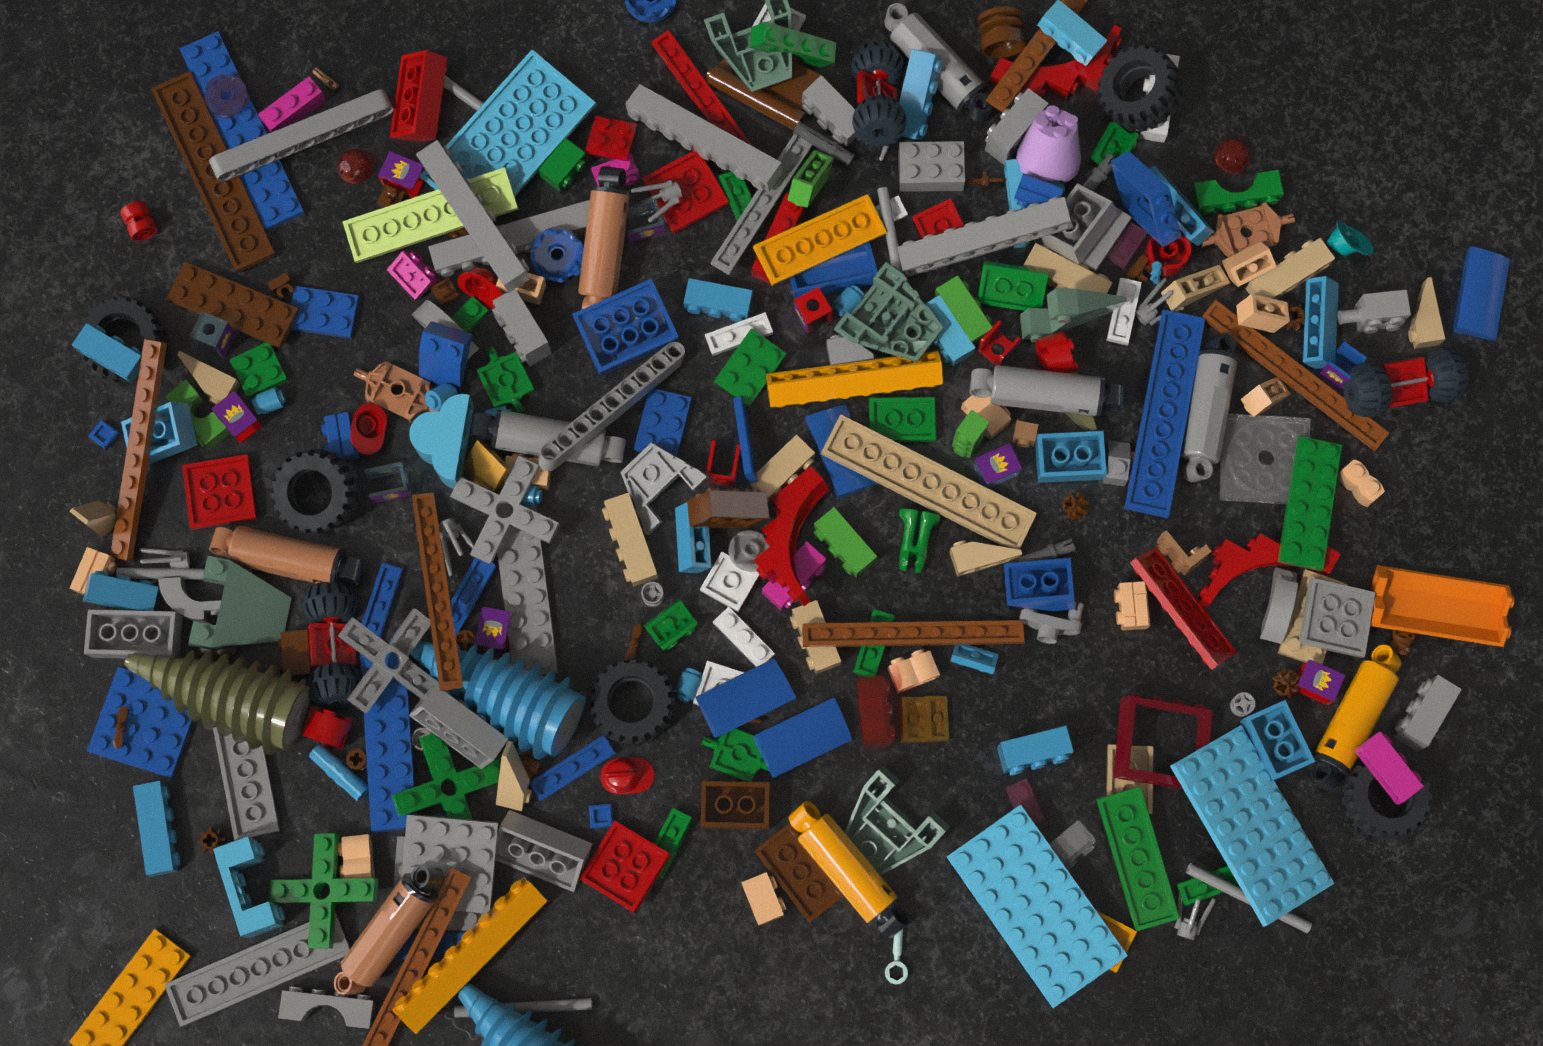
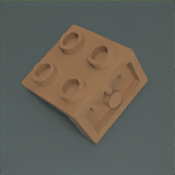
M1167 530L1157 540L1158 549L1164 556H1169L1173 561L1171 562L1173 568L1178 573L1182 572L1184 576L1202 563L1212 552L1207 545L1202 548L1196 546L1186 555Z

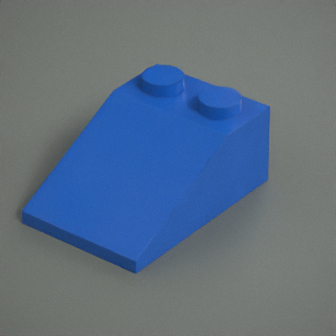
M431 321L422 332L419 348V377L437 386L452 384L457 392L460 393L472 334Z
M1071 558L1004 563L1007 606L1048 611L1075 609Z

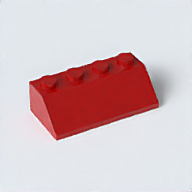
M428 50L402 55L390 138L418 142L436 139L438 118L441 112V98L444 91V77L447 70V57Z

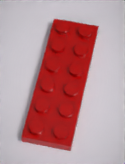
M1157 546L1130 562L1136 574L1143 579L1149 591L1156 596L1162 608L1169 613L1175 621V625L1185 634L1190 645L1197 650L1203 662L1211 670L1237 653L1236 649Z

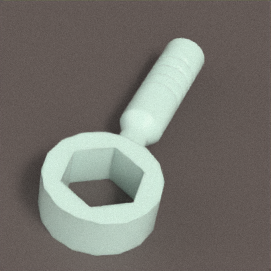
M903 929L894 936V962L888 964L885 969V977L892 984H901L908 975L906 966L900 962ZM895 965L903 968V977L897 981L890 978L889 969Z

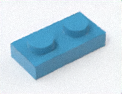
M955 645L951 662L993 674L999 654L970 645Z

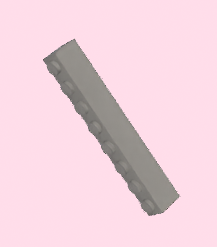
M639 84L625 103L628 115L633 120L644 122L651 130L662 132L669 140L680 142L685 149H692L698 152L703 159H710L716 162L717 166L721 169L732 171L736 177L741 180L746 179L759 190L764 189L770 192L783 173L780 161Z
M438 140L418 152L416 156L508 293L531 279L527 274V271L530 269L523 258L518 260L515 256L518 254L512 242L507 244L504 238L508 236L502 227L496 228L493 223L496 221L490 210L485 211L482 207L485 202L479 193L474 195L471 191L474 186L468 177L463 179L460 173L463 170L458 162L452 163L449 157L453 155L447 146H441Z
M1053 197L1048 202L1042 204L1033 203L1022 210H1010L1005 215L999 217L990 216L985 221L979 223L970 222L959 229L950 228L942 234H931L923 237L922 240L907 241L902 246H898L897 249L903 272L907 277L1074 227L1065 197Z
M590 200L501 225L508 236L504 239L507 244L512 242L518 253H530L533 240L545 229L563 227L573 231L577 236L586 234ZM470 235L428 246L437 276L448 277L459 270H472L476 265H490Z

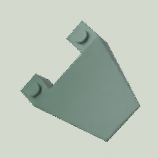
M765 0L771 20L767 22L793 29V16L788 0ZM724 13L704 19L713 46L751 92L792 78L791 53H767L750 48L752 27L731 34Z
M1055 288L1047 294L1048 309L1028 308L1020 314L1022 339L1031 340V342L1036 343L1037 338L1060 331L1063 332L1092 321L1118 308L1127 301V297L1081 289Z
M207 556L203 581L225 586L216 625L193 621L189 646L217 650L278 642V639H281V632H285L291 597L231 560Z
M885 766L878 769L864 785L844 832L880 876L930 849L950 828L935 812H932L918 827L886 798L900 780Z

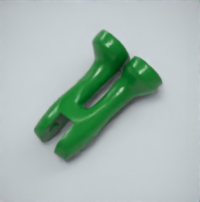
M900 509L899 516L904 521V536L899 556L900 570L906 571L909 563L908 557L917 558V561H915V573H921L926 562L931 529L934 525L939 524L941 516L930 512H921L918 542L914 546L913 541L919 511Z

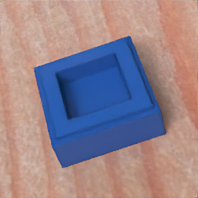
M101 419L88 437L107 450L120 433Z
M612 804L589 806L591 829L611 827L613 824Z

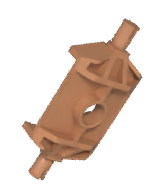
M1266 202L1262 203L1259 207L1225 216L1220 214L1216 218L1214 234L1203 241L1201 245L1204 247L1215 243V246L1218 245L1227 257H1231L1260 241L1267 247L1276 246L1279 242L1280 228L1282 225L1294 223V215L1291 213L1280 217ZM1242 228H1248L1251 231L1252 235L1250 237H1244L1242 236L1240 230Z
M385 361L379 364L369 373L359 368H356L354 376L366 382L365 396L367 402L375 403L408 419L411 423L426 411L440 412V410L433 411L426 404L425 395L431 390L432 386L429 381ZM395 385L403 386V392L399 395H394L392 388Z

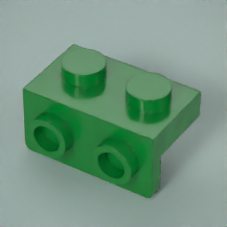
M1111 122L1090 158L1100 165L1108 153L1113 155L1111 158L1113 160L1128 151L1131 152L1137 145L1136 140L1139 135L1136 132L1130 134L1117 123Z
M678 599L643 626L662 650H665L666 648L674 647L678 642L677 640L683 635L691 634L695 630V626L698 625V622L692 617L682 601Z

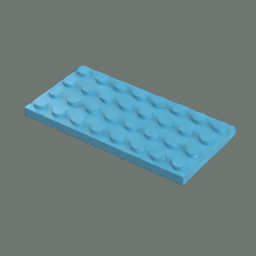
M531 50L446 145L453 155L449 158L452 163L458 162L463 170L460 173L463 179L466 177L471 179L505 167L514 196H516L538 172V169L565 138L567 139L593 110L596 102L535 51ZM425 169L420 174V178L434 190H438L439 188Z
M1242 725L1170 766L1263 927L1334 884L1275 781H1271L1258 752Z
M1021 804L946 856L1052 1008L1062 1003L1128 956Z

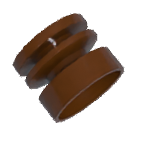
M1002 6L988 9L978 16L979 33L982 35L981 48L984 56L989 58H1006L1017 55L1024 50L1026 42L1024 31L1021 30L1023 28L1021 10L1015 7Z

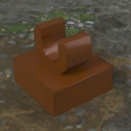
M385 184L377 204L383 208L404 201L406 193Z
M1142 254L1125 276L1130 280L1137 277L1140 282H1146L1147 278L1143 275V271L1151 274L1153 270L1150 265H1146L1149 259Z
M286 272L267 283L273 293L277 291V295L281 299H284L281 293L283 288H288L291 293H294L293 287L289 284L292 281Z
M449 277L430 287L441 308L460 298Z

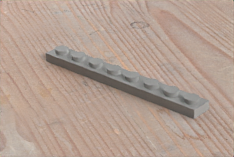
M795 134L792 136L777 159L782 163V175L770 192L764 189L757 190L714 256L711 265L730 275L813 146L812 144Z

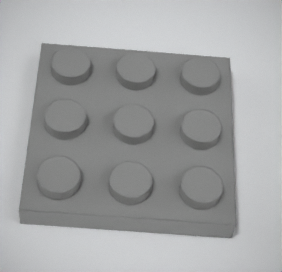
M1310 578L1299 644L1364 658L1375 592Z

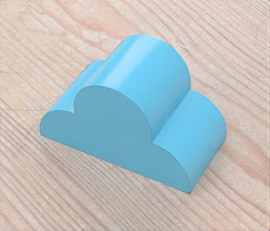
M458 394L448 398L442 405L440 412L423 413L413 421L410 427V440L419 456L425 462L433 464L442 482L453 489L459 478L463 477L475 407L470 395Z

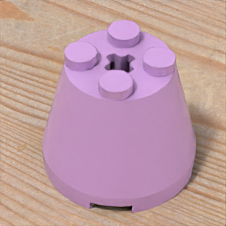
M1048 106L1046 110L1039 112L1017 150L1016 159L1021 166V172L1045 182L1059 180L1067 182L1074 178L1081 164L1078 118L1075 115L1060 110L1056 106Z

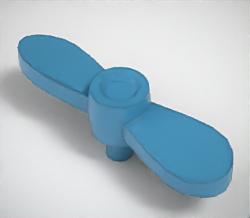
M1158 261L1152 263L1153 270L1150 280L1154 284H1159L1162 273V264Z

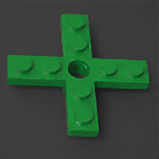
M433 733L420 737L419 740L433 781L392 795L398 817L441 803L446 817L473 820L464 794L498 783L501 766L499 759L493 760L482 769L475 766L456 773L447 744ZM448 780L453 783L455 792L452 796H447L442 792L441 783Z
M336 833L314 834L312 879L271 880L269 902L275 904L311 903L308 948L333 949L335 904L345 902H377L378 879H337L339 834ZM328 884L330 893L327 898L323 899L321 894L322 888Z

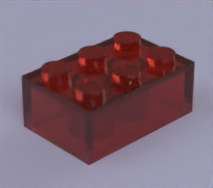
M884 675L857 678L856 691L863 751L890 748L891 743L895 739L894 725L890 726L889 723L893 716L892 704L887 703V698L890 694L889 681H885Z

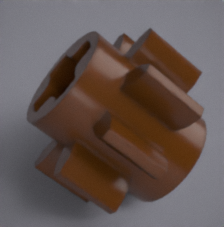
M1289 304L1290 322L1285 324L1287 326L1286 330L1295 328L1296 331H1299L1300 324L1305 326V319H1303L1305 312L1301 309V305L1293 307L1292 304Z
M1079 492L1077 494L1070 493L1064 499L1062 506L1063 511L1067 513V518L1082 520V517L1088 514L1090 501L1085 500L1086 495Z
M1283 668L1272 677L1273 681H1275L1273 689L1280 696L1287 694L1288 697H1291L1301 688L1298 686L1300 677H1298L1294 670L1286 671Z
M526 751L524 755L519 754L529 779H531L532 774L538 775L541 759H535L532 751Z
M209 827L206 833L200 831L202 837L197 843L203 846L201 852L205 853L209 849L210 855L215 856L213 849L222 846L223 842L227 841V839L220 836L223 831L219 829L214 833L213 827ZM212 837L215 838L216 842H213L212 845L208 844Z

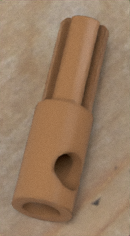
M318 67L314 68L321 75L313 70V73L330 89L335 91L338 88V83Z

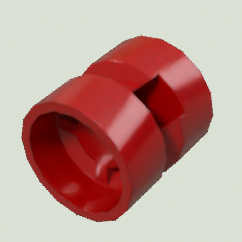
M136 201L121 209V217L124 223L128 225L127 230L133 241L146 240L157 233L158 228L154 219L150 217L151 212L146 202Z

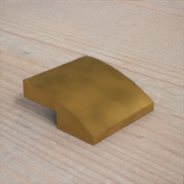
M477 440L467 457L463 472L475 484L499 494L505 485L503 480L511 468L483 440Z
M947 696L899 698L901 743L949 741Z

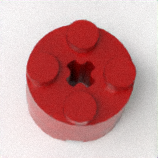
M1182 233L1179 239L1164 247L1151 237L1144 252V255L1149 259L1146 265L1152 267V263L1158 261L1162 264L1160 276H1174L1185 267L1191 254V243Z
M1060 331L1036 339L1037 357L1040 365H1043L1046 371L1062 373L1078 371L1076 359L1072 358L1071 354L1074 351L1072 340L1070 338L1067 339L1065 332Z
M311 705L300 735L342 749L353 719Z

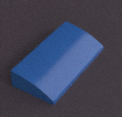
M867 242L789 279L794 299L817 287L820 288L823 295L844 291L852 285L858 288L873 285V278L878 271L870 242Z
M1473 246L1466 251L1452 332L1492 341L1496 340L1510 262L1509 258Z
M846 404L814 413L805 418L838 500L879 484L821 455V451L840 414L852 420Z
M772 659L695 698L713 736L719 737L796 699V696L775 659Z
M832 698L756 734L753 740L772 778H775L850 742L852 738L835 698Z

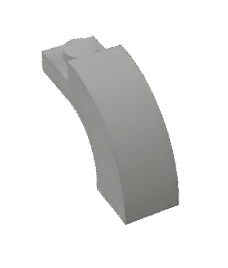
M426 300L412 314L424 328L432 321L463 331L446 313L429 300ZM472 341L468 359L479 349Z
M1275 568L1270 599L1262 621L1261 639L1282 644L1296 599L1298 583H1296L1297 573Z
M181 577L158 579L164 600L178 614L191 621L209 623V614L211 617H218L221 600L195 601L189 597L186 590V581Z

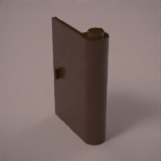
M724 58L719 66L711 67L706 74L709 85L791 130H794L799 121L803 123L808 114L802 107L803 92L821 76L792 60L791 79L751 92Z

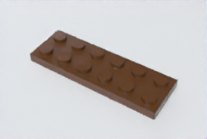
M185 261L166 298L169 303L198 315L203 312L210 320L225 326L229 323L234 330L282 349L300 311L294 306Z

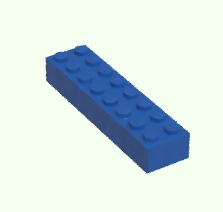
M390 652L385 657V664L390 669L395 668L398 658L393 652ZM360 653L361 675L364 677L373 662ZM394 678L388 683L368 713H364L371 831L374 833L406 830L408 814L398 817L392 795L417 787L415 747L411 739L414 733L413 718L409 716L412 712L411 691ZM419 810L409 814L419 815Z

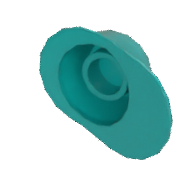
M1338 220L1336 223L1337 228L1331 233L1330 238L1327 240V245L1343 256H1348L1357 251L1364 255H1372L1374 250L1368 238L1360 231Z

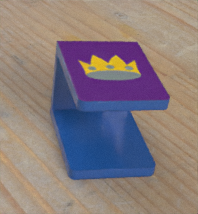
M1343 342L1336 351L1335 364L1329 361L1319 374L1343 390V382L1351 381V376L1347 372L1352 367L1364 363L1367 357L1348 343ZM1336 365H1342V366H1344L1346 372L1343 371L1341 368H1339V367L1336 366Z

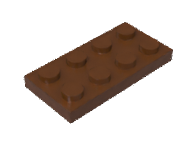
M789 823L756 848L754 852L808 923H810L843 898L844 895L798 841L800 835Z

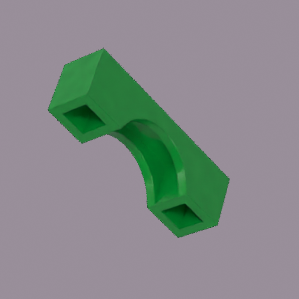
M763 22L751 28L750 48L767 53L784 52L795 54L803 58V63L821 68L835 62L836 42L769 22Z
M1279 170L1257 173L1252 187L1240 193L1226 191L1216 180L1194 183L1191 189L1194 208L1199 214L1202 213L1204 216L1214 214L1215 211L1220 210L1231 212L1239 207L1251 209L1265 202L1268 206L1274 205L1280 201L1284 194Z

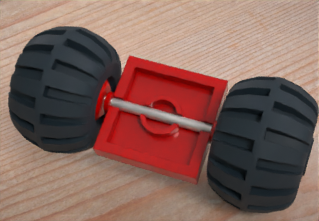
M872 41L864 44L857 50L851 64L852 75L857 83V101L859 103L853 114L852 124L856 135L862 142L868 146H876L878 148L884 145L887 147L895 143L903 135L906 127V115L903 107L897 102V88L895 87L902 78L904 62L900 52L893 45L884 41H878L877 43Z
M1445 348L1436 349L1428 353L1424 358L1406 359L1381 364V366L1373 363H1361L1352 367L1347 372L1351 376V381L1343 382V396L1349 410L1361 417H1374L1384 412L1387 408L1428 401V397L1438 402H1451L1460 398L1468 388V366L1460 353Z
M335 581L334 583L331 582V584L327 582L314 584L306 590L302 601L304 616L310 623L308 625L311 668H315L308 680V686L310 687L309 695L317 706L326 709L352 706L353 704L347 699L363 678L361 672L356 667V649L338 637L349 620L355 617L358 607L355 592L348 584Z

